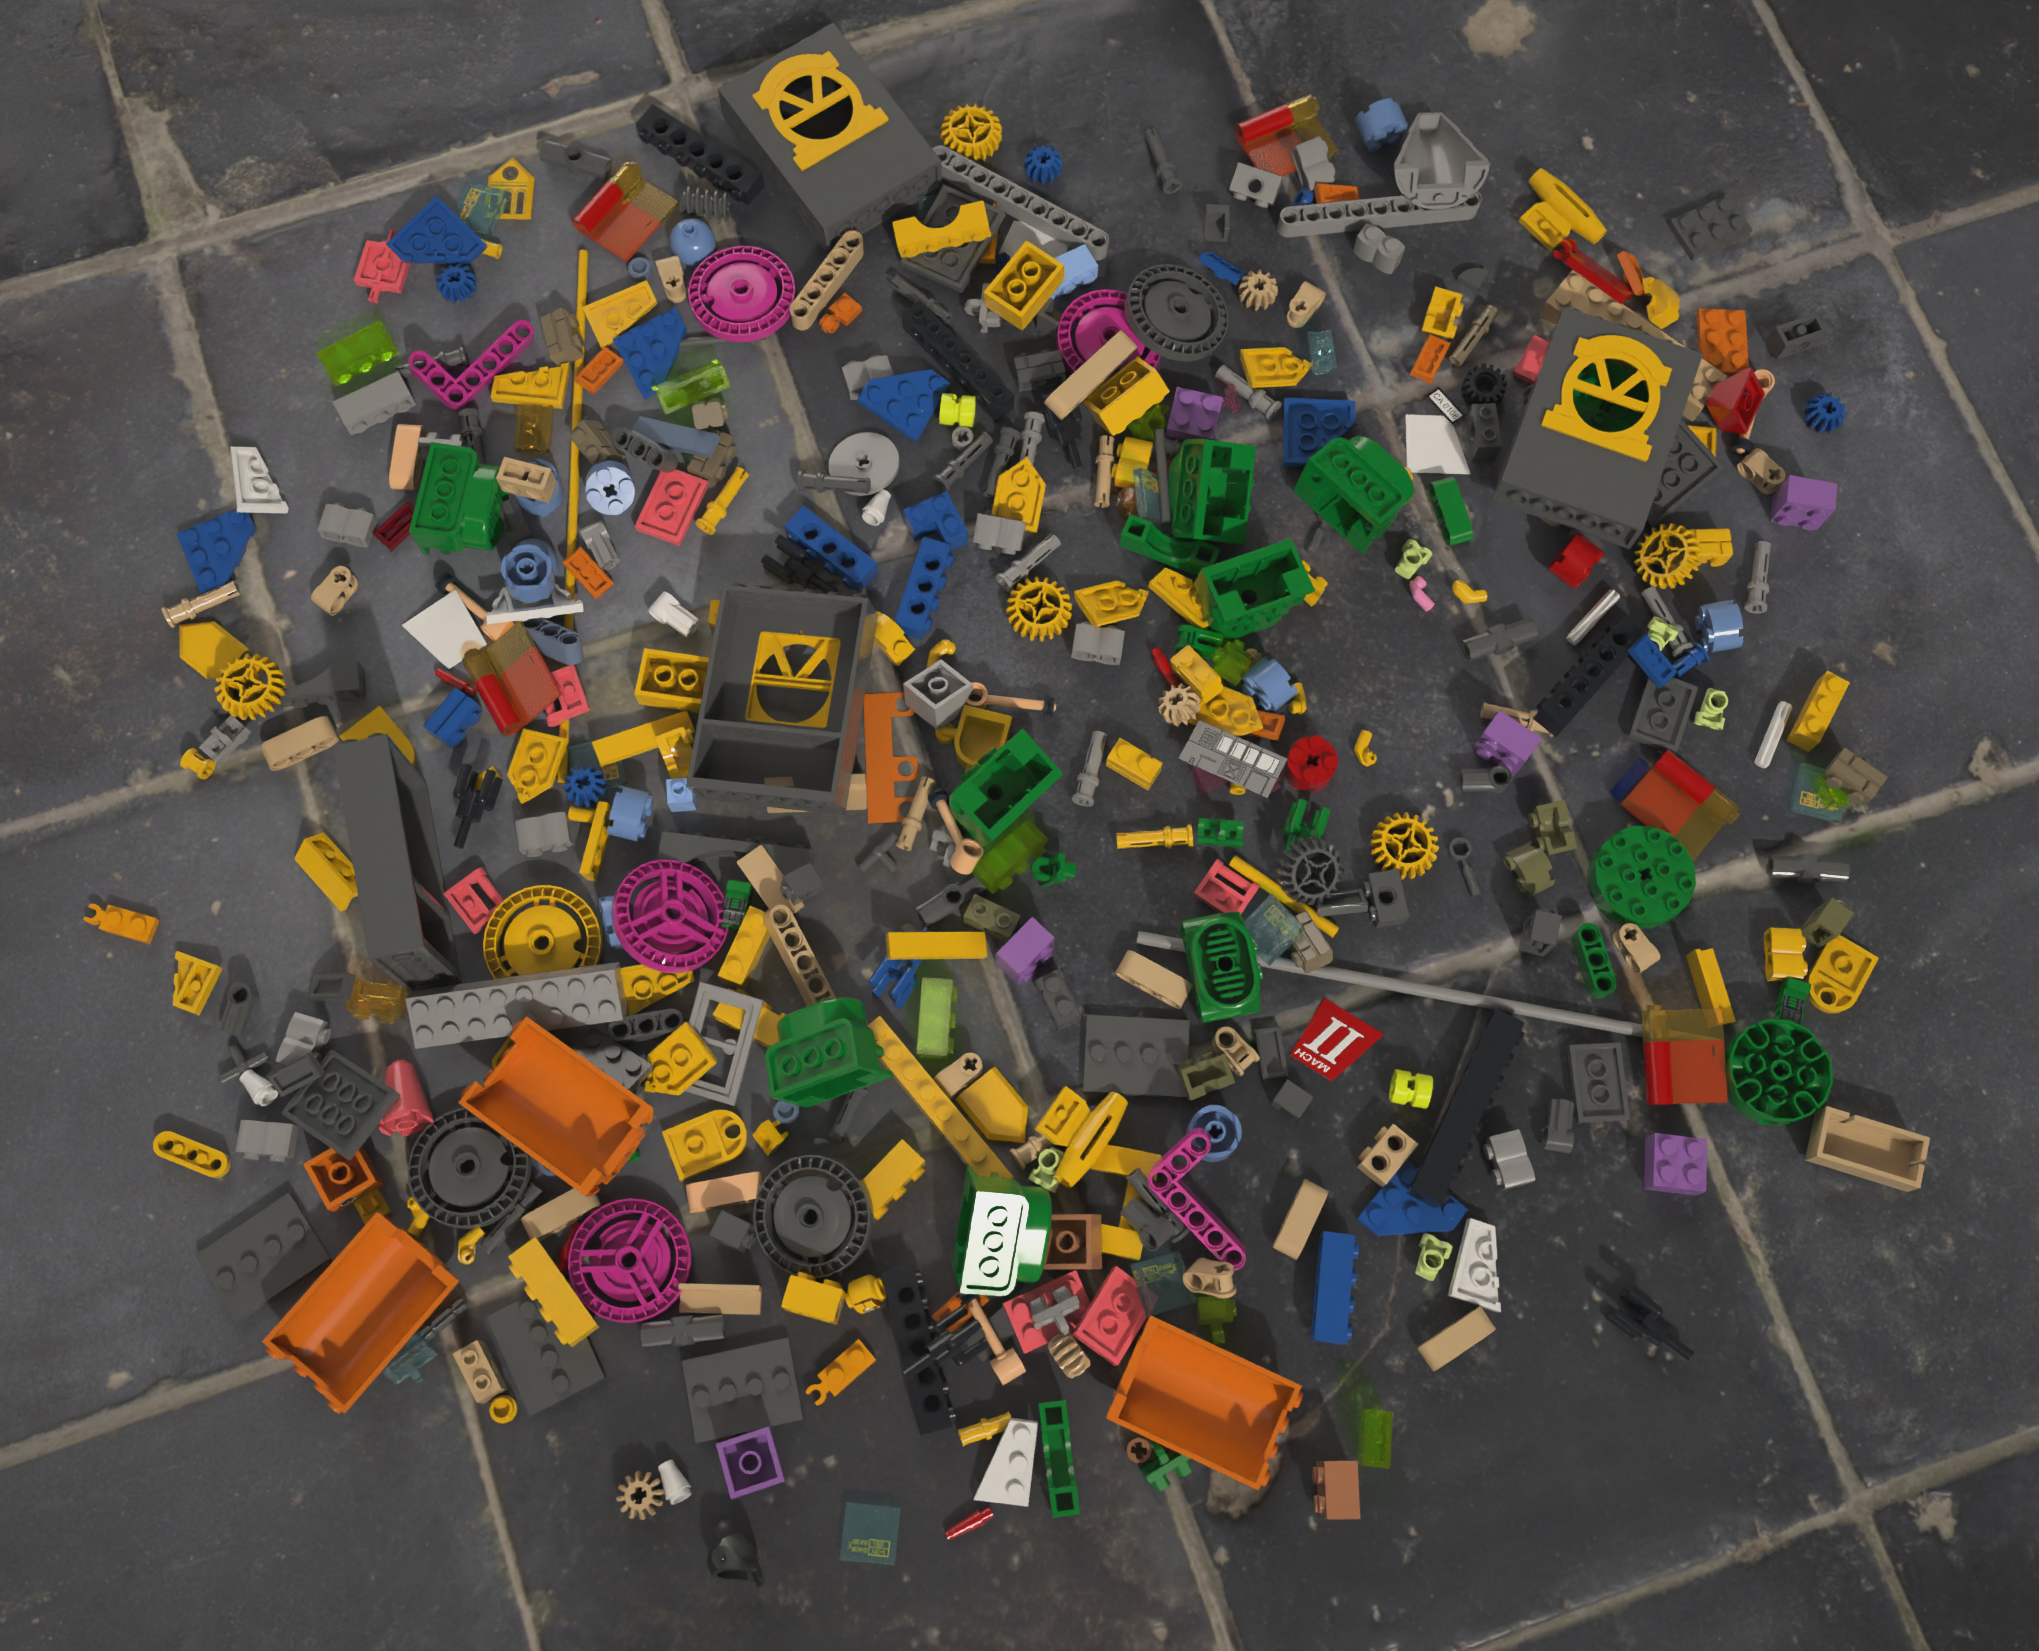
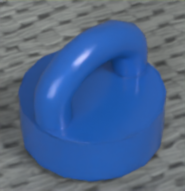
M1306 188L1299 191L1293 201V206L1314 204L1312 202L1313 192Z

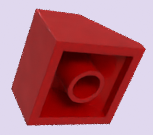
M1746 368L1715 385L1712 394L1707 398L1706 406L1720 431L1746 435L1765 393L1753 369Z

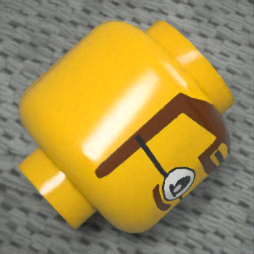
M867 1274L849 1282L848 1292L845 1293V1300L849 1308H854L860 1314L880 1308L887 1297L883 1281L872 1274Z

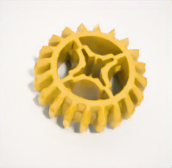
M966 103L965 108H961L958 105L956 111L950 110L949 116H945L944 123L941 125L943 146L973 160L975 163H977L979 158L985 162L986 155L992 157L994 150H998L999 143L1002 140V127L999 124L998 116H994L992 110L987 111L985 105L982 108H978L977 103L973 107H969L968 103Z
M1671 523L1669 527L1661 524L1660 531L1652 528L1651 536L1644 534L1646 541L1644 543L1638 542V546L1642 549L1635 551V555L1640 558L1634 562L1635 565L1640 566L1637 572L1643 575L1642 579L1645 582L1650 581L1651 586L1656 587L1659 585L1661 589H1666L1667 585L1673 589L1676 587V582L1680 585H1685V577L1693 579L1690 572L1691 570H1699L1694 564L1695 562L1702 561V558L1697 555L1702 552V548L1696 546L1699 540L1693 537L1694 533L1692 531H1686V528L1682 525L1677 528V525ZM1670 539L1681 540L1685 548L1674 547ZM1652 565H1662L1666 574L1655 573Z
M1036 576L1034 583H1031L1027 578L1025 586L1018 583L1017 591H1011L1010 596L1012 598L1007 599L1009 607L1006 609V614L1010 616L1008 622L1014 624L1013 630L1015 632L1021 630L1022 638L1030 634L1031 641L1035 639V636H1039V640L1042 642L1044 641V636L1047 635L1052 640L1053 632L1060 635L1062 633L1061 628H1067V620H1070L1072 615L1069 612L1072 610V604L1068 603L1070 601L1069 594H1064L1065 588L1060 587L1057 589L1058 583L1056 581L1048 584L1049 579L1046 577L1044 582H1039V578ZM1037 595L1033 599H1028L1030 596ZM1046 596L1051 598L1058 607H1054V604L1049 603L1046 600ZM1042 602V608H1041V610L1039 611L1038 616L1036 617V613H1037L1036 610L1038 609V607L1040 606V603ZM1020 611H1024V614L1029 615L1032 618V622L1026 620ZM1043 620H1051L1050 622L1040 624Z
M245 653L243 660L235 656V663L227 662V670L220 669L223 677L215 678L219 685L214 688L218 694L216 697L217 701L233 717L239 716L242 720H246L249 716L252 720L256 721L257 714H259L261 717L266 718L265 711L274 712L273 705L281 704V700L278 697L285 696V691L281 689L286 686V682L283 680L284 674L279 670V666L266 656L262 658L259 654L255 653L251 657L250 654ZM261 672L267 674L268 685L261 681ZM234 689L240 692V702L234 700Z
M1408 812L1404 813L1403 818H1401L1399 813H1395L1393 819L1389 816L1385 817L1384 823L1379 822L1377 825L1378 830H1374L1372 833L1375 839L1370 841V846L1375 847L1372 849L1371 855L1379 856L1375 860V864L1383 863L1382 871L1399 869L1401 880L1405 878L1406 873L1410 879H1414L1416 873L1422 876L1425 873L1424 869L1429 870L1432 867L1431 862H1435L1437 859L1434 853L1439 850V846L1434 844L1437 842L1438 837L1430 836L1434 831V827L1426 829L1427 820H1423L1422 823L1418 822V815L1410 819ZM1396 829H1406L1403 835L1389 834V832ZM1414 834L1418 836L1422 845L1415 841ZM1408 838L1407 841H1406V844H1407V845H1406V848H1407V849H1405L1404 852L1401 854L1402 849H1403V848H1402V846H1403L1402 842H1404L1405 839ZM1386 844H1388L1387 847L1394 851V858L1389 854ZM1416 856L1421 858L1413 863L1402 862L1405 857L1415 858Z

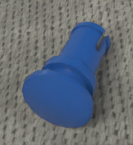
M1693 642L1694 647L1692 650H1686L1685 655L1672 664L1675 669L1679 668L1674 675L1675 677L1679 678L1692 667H1698L1701 661L1704 663L1709 662L1708 653L1699 643Z

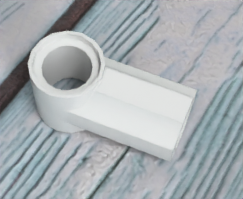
M665 591L648 609V612L662 624L667 623L686 638L697 630L700 623L697 617L681 607L680 603Z

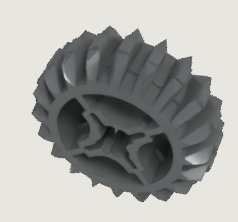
M1308 836L1306 840L1298 838V845L1290 843V851H1283L1286 857L1284 860H1278L1282 867L1276 871L1282 876L1277 880L1278 883L1283 885L1281 889L1284 893H1288L1290 899L1297 900L1300 904L1307 903L1313 905L1316 898L1322 903L1323 896L1331 898L1330 891H1338L1335 884L1336 882H1342V878L1338 875L1344 872V869L1339 866L1344 861L1338 856L1340 852L1338 849L1333 848L1332 843L1325 842L1320 837L1315 839L1312 836ZM1311 853H1321L1319 856H1314L1311 859L1306 857ZM1311 882L1315 884L1309 888H1300L1302 885H1307Z

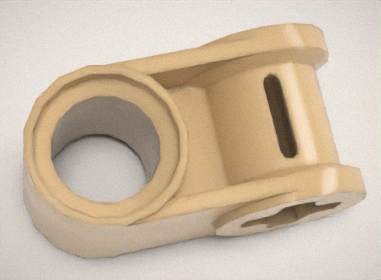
M678 255L655 261L668 300L673 303L684 301L687 297V289Z
M1305 281L1290 302L1289 312L1286 317L1288 324L1294 328L1303 327L1322 304L1326 292Z
M1755 448L1737 464L1738 472L1757 487L1760 492L1767 495L1774 494L1786 476L1784 469L1759 448Z
M344 566L335 567L313 591L311 601L330 615H336L357 591L359 586L358 580L351 574L348 568Z
M1627 923L1614 931L1612 942L1635 973H1642L1660 960L1658 950L1650 943L1637 925ZM1626 933L1630 936L1628 940L1624 938Z
M1231 1027L1220 1028L1212 1037L1213 1048L1219 1054L1226 1053L1231 1070L1240 1077L1250 1064L1260 1060L1257 1052ZM1220 1034H1226L1230 1037V1046H1224L1219 1042ZM1246 1056V1058L1240 1063L1239 1060Z
M966 1053L953 1064L939 1072L933 1080L951 1100L982 1074V1061L977 1054ZM968 1061H970V1063H975V1062H977V1063L975 1064L976 1070H975V1071H972L971 1069L966 1070V1068H967L966 1062H968Z
M1199 1258L1183 1275L1184 1285L1192 1292L1213 1295L1218 1298H1229L1237 1292L1236 1285L1232 1280L1234 1267L1228 1262Z

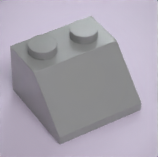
M942 659L903 683L906 705L936 730H939L958 716L973 690V684Z

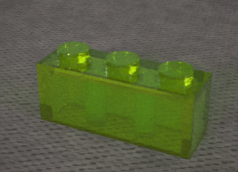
M378 320L320 350L316 354L334 385L337 386L348 382L352 377L362 372L369 371L372 367L383 361L392 359L399 352L381 321Z
M716 359L651 388L661 410L667 415L731 387L723 365Z
M1026 819L979 860L971 873L992 894L999 888L1005 890L1013 882L1014 879L1012 877L1016 873L1019 876L1022 875L1029 868V862L1032 859L1036 860L1044 855L1046 852L1044 847L1049 839L1029 819Z
M922 977L916 1050L917 1059L948 1061V1053L953 1054L954 1038H950V1028H955L956 1013L951 1011L952 1003H957L958 987H953V979Z

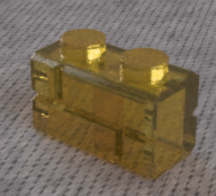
M355 980L351 999L347 1000L346 1010L353 1014L355 1019L369 1020V1016L379 1017L378 1021L394 1024L395 1020L404 1019L406 1011L405 998L409 996V992L400 985Z

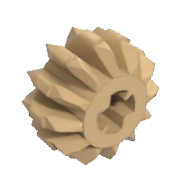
M1261 270L1257 274L1250 271L1248 277L1243 276L1238 287L1240 302H1246L1247 308L1254 306L1255 311L1259 309V306L1266 310L1269 304L1272 305L1275 302V296L1278 293L1276 279H1270V273L1263 275Z
M1181 683L1178 688L1172 685L1169 692L1163 690L1164 697L1158 699L1160 704L1158 708L1161 716H1163L1168 724L1173 723L1178 727L1181 722L1188 725L1190 718L1196 720L1195 713L1201 711L1199 705L1201 702L1198 694H1196L1191 686L1186 688Z
M1070 1331L1065 1336H1062L1060 1333L1057 1334L1048 1343L1050 1353L1067 1377L1072 1379L1077 1375L1079 1376L1090 1366V1359Z
M636 1471L635 1481L628 1475L625 1477V1480L629 1486L619 1485L618 1487L620 1491L625 1492V1496H618L617 1501H626V1504L620 1510L625 1512L631 1508L629 1518L634 1519L639 1512L640 1520H644L647 1516L646 1510L652 1516L657 1513L653 1504L657 1506L663 1505V1501L656 1499V1495H663L664 1489H655L661 1483V1480L655 1479L650 1483L652 1479L651 1472H647L643 1479L641 1471ZM640 1487H642V1492L646 1491L647 1497L642 1499L641 1504L639 1503L640 1499L635 1500V1493L639 1492Z

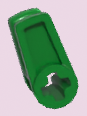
M1181 625L1178 627L1179 640L1174 649L1176 653L1189 645L1201 658L1213 660L1220 658L1221 649L1212 646L1221 645L1224 637L1223 634L1199 629L1191 625Z

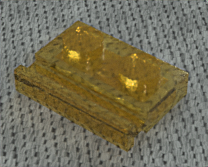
M518 404L514 441L516 452L540 453V451H546L551 453L555 411L553 405L543 407L542 405Z

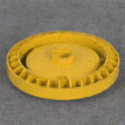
M551 885L528 887L513 893L505 899L490 917L484 933V958L494 979L512 977L517 973L522 976L573 969L578 958L583 960L578 968L599 965L603 950L602 929L594 911L582 898L573 892ZM541 901H549V905H541ZM556 902L571 907L583 921L587 934L585 955L575 950V943L577 940L582 939L577 923L567 912L557 908ZM534 903V907L524 910L510 923L504 938L505 955L501 957L500 942L506 924L517 911ZM542 938H548V947L544 950H539L538 942ZM508 962L512 967L508 971L504 966V963Z

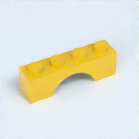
M984 200L961 205L956 219L942 228L926 227L916 217L892 222L901 258L915 257L920 253L936 252L941 248L949 246L958 247L966 242L983 241L987 237H992Z

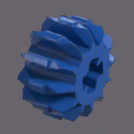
M1043 143L1042 147L1038 148L1034 145L1033 151L1027 152L1024 167L1027 177H1032L1034 183L1041 180L1043 185L1045 180L1052 183L1054 177L1059 178L1061 168H1063V161L1060 151L1054 152L1053 146L1046 148Z
M460 262L456 267L449 263L448 269L441 268L442 274L436 275L438 282L436 287L446 301L450 299L455 304L458 300L464 303L466 297L473 299L472 292L477 291V278L472 273L471 268L468 266L463 267Z
M1821 392L1808 401L1803 412L1807 415L1804 422H1810V429L1816 427L1818 433L1825 430L1829 434L1843 424V420L1847 415L1844 411L1846 404H1840V397L1833 398L1832 392L1826 396Z
M580 764L579 771L571 768L570 771L573 775L565 776L564 779L567 784L563 786V790L568 792L566 797L569 801L574 800L576 806H580L584 802L586 807H590L591 800L598 803L600 801L598 795L606 794L603 787L607 785V781L602 779L604 774L601 770L596 771L594 765H590L586 770L585 765ZM590 784L589 786H584L583 789L581 788V785Z

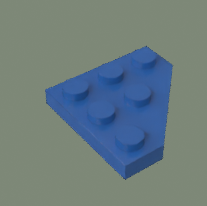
M437 196L386 243L404 263H472L488 248Z
M676 307L613 339L644 400L666 389L671 368H674L680 351L679 346L682 338H685L687 328Z
M932 369L870 379L865 384L856 402L915 442L918 440L940 402L942 393H945L950 382Z
M1284 398L1283 466L1305 467L1308 459L1335 438H1341L1355 424V401Z
M234 509L176 533L201 595L232 581L233 571L235 567L239 566L246 552L245 547L250 537H253L257 530L250 513L237 512Z
M1406 1159L1356 1220L1376 1237L1448 1232L1456 1227L1468 1209L1451 1195L1446 1204L1441 1203L1434 1209L1406 1194L1418 1169Z

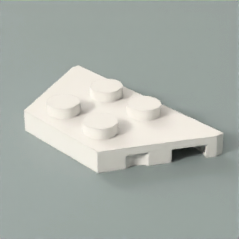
M554 584L551 594L547 599L536 602L515 600L507 588L503 587L499 597L493 602L492 612L486 613L487 625L584 612L583 602L581 600H572L571 594L566 590L560 589L557 584Z

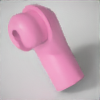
M1417 576L1414 580H1411L1409 587L1413 599L1427 612L1435 603L1422 590L1427 585L1426 581L1421 576Z

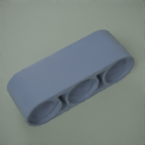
M541 617L521 621L524 645L527 648L532 649L536 646L539 653L567 665L578 664L584 659L580 634Z

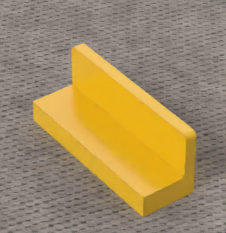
M324 832L304 839L294 858L295 861L341 912L346 910L352 898L358 896L353 864Z
M1700 948L1694 949L1686 955V959L1708 1029L1735 1023V1016L1713 948L1703 951Z

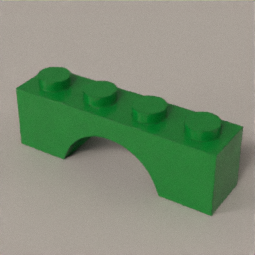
M1129 514L1121 533L1119 547L1196 576L1199 575L1202 568L1216 564L1220 552L1219 547L1201 540L1183 542L1170 538L1161 533L1152 522Z
M1066 1400L1039 1403L1038 1410L1051 1517L1079 1515L1080 1509L1073 1468Z

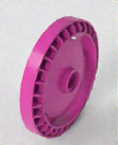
M736 246L712 254L697 267L690 279L688 297L693 316L705 331L726 341L750 342L771 335L786 323L791 316L790 306L796 299V291L791 271L778 256L757 247ZM776 277L783 288L782 295L775 308L768 313L773 308L777 299V286L774 280ZM704 304H711L712 311L723 320L712 315Z
M1104 289L1092 291L1080 296L1066 308L1058 326L1056 344L1057 350L1061 351L1063 364L1071 375L1084 364L1071 343L1070 330L1076 320H1078L1079 324L1075 333V343L1080 356L1085 362L1108 342L1106 339L1113 338L1122 330L1138 346V349L1117 370L1120 371L1137 356L1140 358L1143 351H1149L1144 361L1153 368L1157 367L1161 356L1146 347L1136 337L1126 319V292ZM1112 373L1104 382H1106L1109 378H1111V377H1112L1113 375H1115L1116 373Z
M656 860L637 867L623 880L612 902V924L623 948L642 965L665 973L689 972L707 963L721 948L729 928L722 927L725 899L718 886L698 868L676 860ZM659 878V881L651 883L642 889L636 897L632 907L631 921L629 901L633 890L646 881ZM682 883L690 886L692 889L688 892L683 890ZM702 899L706 903L708 910L710 912L711 924L708 922L707 910ZM667 913L672 914L675 919L669 918ZM706 932L710 934L709 939L704 936ZM697 944H700V945L703 946V947L700 948L699 950L694 951V952L689 953V954H682V955L668 954V953H682V952L688 951V950L692 949L693 947H695Z
M629 1198L616 1200L595 1210L578 1228L571 1242L568 1255L570 1281L581 1302L593 1313L618 1323L643 1322L665 1312L680 1297L683 1290L678 1289V1284H687L692 1268V1250L684 1227L667 1209L644 1199ZM630 1214L642 1215L639 1221L626 1220L610 1226L598 1237L602 1241L600 1250H587L596 1232L612 1219ZM649 1217L657 1220L654 1226L646 1223ZM664 1225L675 1245L676 1265L669 1284L661 1293L659 1288L665 1282L671 1266L670 1248L667 1240L660 1232L661 1227ZM633 1253L636 1255L637 1261L634 1266L627 1268L624 1264V1259L627 1255ZM591 1256L590 1266H585V1257ZM586 1273H592L597 1286L609 1297L624 1302L640 1301L641 1306L620 1308L609 1305L595 1294L588 1282ZM655 1294L656 1298L647 1302L645 1298Z

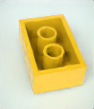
M1026 240L984 291L985 306L1023 331L1065 280L1064 265Z
M1137 356L1095 389L1082 402L1095 422L1114 436L1123 432L1133 420L1142 417L1152 405L1161 402L1170 391L1157 370Z
M644 648L634 693L638 704L699 713L709 658Z

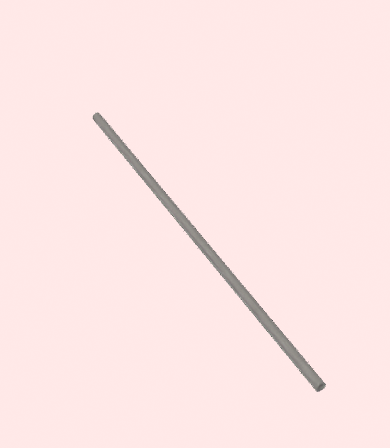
M1138 931L1137 944L1185 952L1183 939ZM1261 953L1256 954L1257 963L1261 967L1492 1010L1498 1008L1503 1012L1659 1041L1721 1040L1331 966L1318 967V969L1307 974L1301 966L1297 968L1292 959ZM1221 957V958H1220V959H1223V960H1229V959L1226 958V957Z

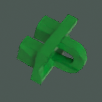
M1199 818L1197 844L1242 847L1244 821L1222 818ZM1216 829H1219L1218 835L1216 837Z
M1058 853L1050 858L1042 857L1034 860L1030 870L1033 878L1041 881L1040 887L1047 888L1055 883H1064L1066 878H1075L1076 862L1065 861V854Z
M1155 1441L1150 1446L1156 1458L1139 1468L1149 1484L1152 1483L1159 1492L1171 1484L1166 1476V1473L1175 1469L1180 1478L1193 1471L1189 1457L1172 1449L1165 1452L1162 1446Z

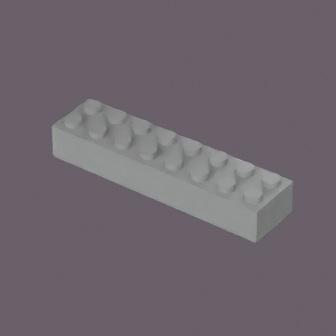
M619 962L414 990L405 998L415 1049L511 1036V1031L515 1024L520 1020L523 1021L526 1016L548 1031L620 1021L628 1013Z

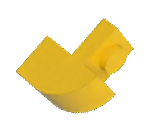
M877 612L878 620L873 646L880 647L894 665L899 666L915 649L903 635L905 632L892 619L881 612Z

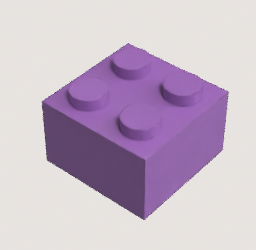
M1177 387L1165 438L1174 441L1178 439L1180 443L1187 439L1214 440L1223 397Z
M1789 475L1772 496L1770 522H1776L1781 526H1798L1804 530H1818L1836 509L1838 484Z
M1499 710L1473 749L1482 759L1490 760L1497 766L1502 765L1509 768L1514 777L1542 738Z
M1031 917L996 953V965L1017 985L1022 981L1026 983L1036 973L1035 968L1041 962L1044 965L1053 956L1054 953L1052 951L1054 950L1055 937Z
M1658 1133L1645 1138L1644 1190L1695 1196L1706 1192L1707 1139Z
M771 1426L716 1444L731 1499L787 1481Z

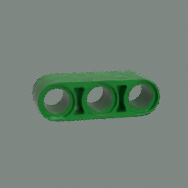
M1451 477L1430 482L1428 485L1429 496L1447 546L1472 541L1473 528L1456 479Z
M1585 923L1572 934V945L1589 995L1595 999H1603L1615 990L1617 985L1616 978L1599 928L1595 924ZM1581 932L1587 933L1591 941H1585L1581 936ZM1589 956H1593L1598 960V966L1590 963ZM1597 980L1605 983L1606 991L1598 988Z

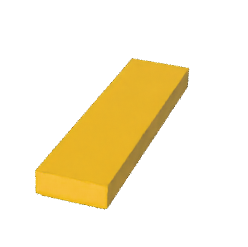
M686 710L593 741L592 746L600 767L659 748L655 737L674 729L684 727L686 730L690 728L692 736L696 732Z
M888 932L886 934L888 960L985 959L987 957L985 932Z

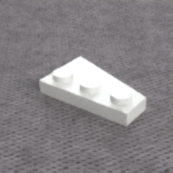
M231 447L230 457L237 512L288 513L289 508L280 497L277 485L273 484L268 474V469L257 448Z
M1472 1218L1467 1219L1448 1296L1494 1312H1501L1497 1289L1499 1288V1277L1496 1274L1497 1245L1495 1226Z
M1010 1418L990 1465L976 1491L974 1500L1028 1507L1038 1421Z

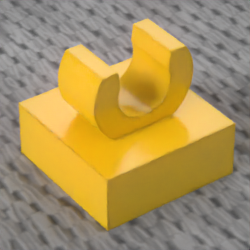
M769 1119L761 1123L752 1135L767 1156L774 1153L788 1136L787 1131L780 1134L776 1130L780 1124L779 1121L771 1123Z
M375 1189L353 1202L365 1225L377 1211L385 1216L392 1213L380 1189Z

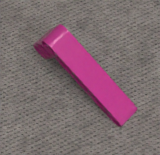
M527 320L516 321L456 380L432 357L420 350L414 351L409 356L410 372L447 408L459 412L465 409L494 381L495 376L500 375L531 345L534 335L533 326ZM519 330H525L529 335L522 338L516 333ZM502 346H509L512 348V352L505 354L500 351V348ZM421 360L424 361L427 365L424 368L419 369L416 368L413 364L416 361ZM486 362H493L496 367L488 370L483 365ZM436 377H440L445 382L438 386L434 385L431 381ZM469 378H476L479 384L470 386L466 381ZM459 394L463 399L460 402H453L450 400V396Z
M1194 1128L1151 1167L1148 1185L1220 1262L1231 1263L1234 1270H1239L1246 1261L1245 1246L1181 1179L1208 1154L1211 1148L1209 1132L1204 1128ZM1195 1137H1202L1205 1139L1206 1144L1203 1147H1195L1192 1144V1140ZM1176 1155H1183L1187 1162L1183 1165H1177L1173 1162L1172 1158ZM1156 1173H1164L1168 1179L1163 1183H1159L1154 1180L1153 1176ZM1175 1192H1181L1186 1196V1199L1182 1202H1177L1171 1196ZM1198 1211L1204 1215V1218L1201 1221H1194L1191 1219L1190 1214ZM1212 1231H1219L1223 1236L1219 1240H1212L1208 1234ZM1231 1250H1236L1240 1252L1241 1256L1238 1259H1230L1227 1253Z

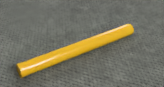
M1237 855L1229 863V866L1258 884L1262 889L1296 913L1308 912L1316 926L1332 938L1340 929V927L1324 916L1318 917L1316 911L1307 904H1300L1297 900L1290 899L1288 893H1284L1280 885Z

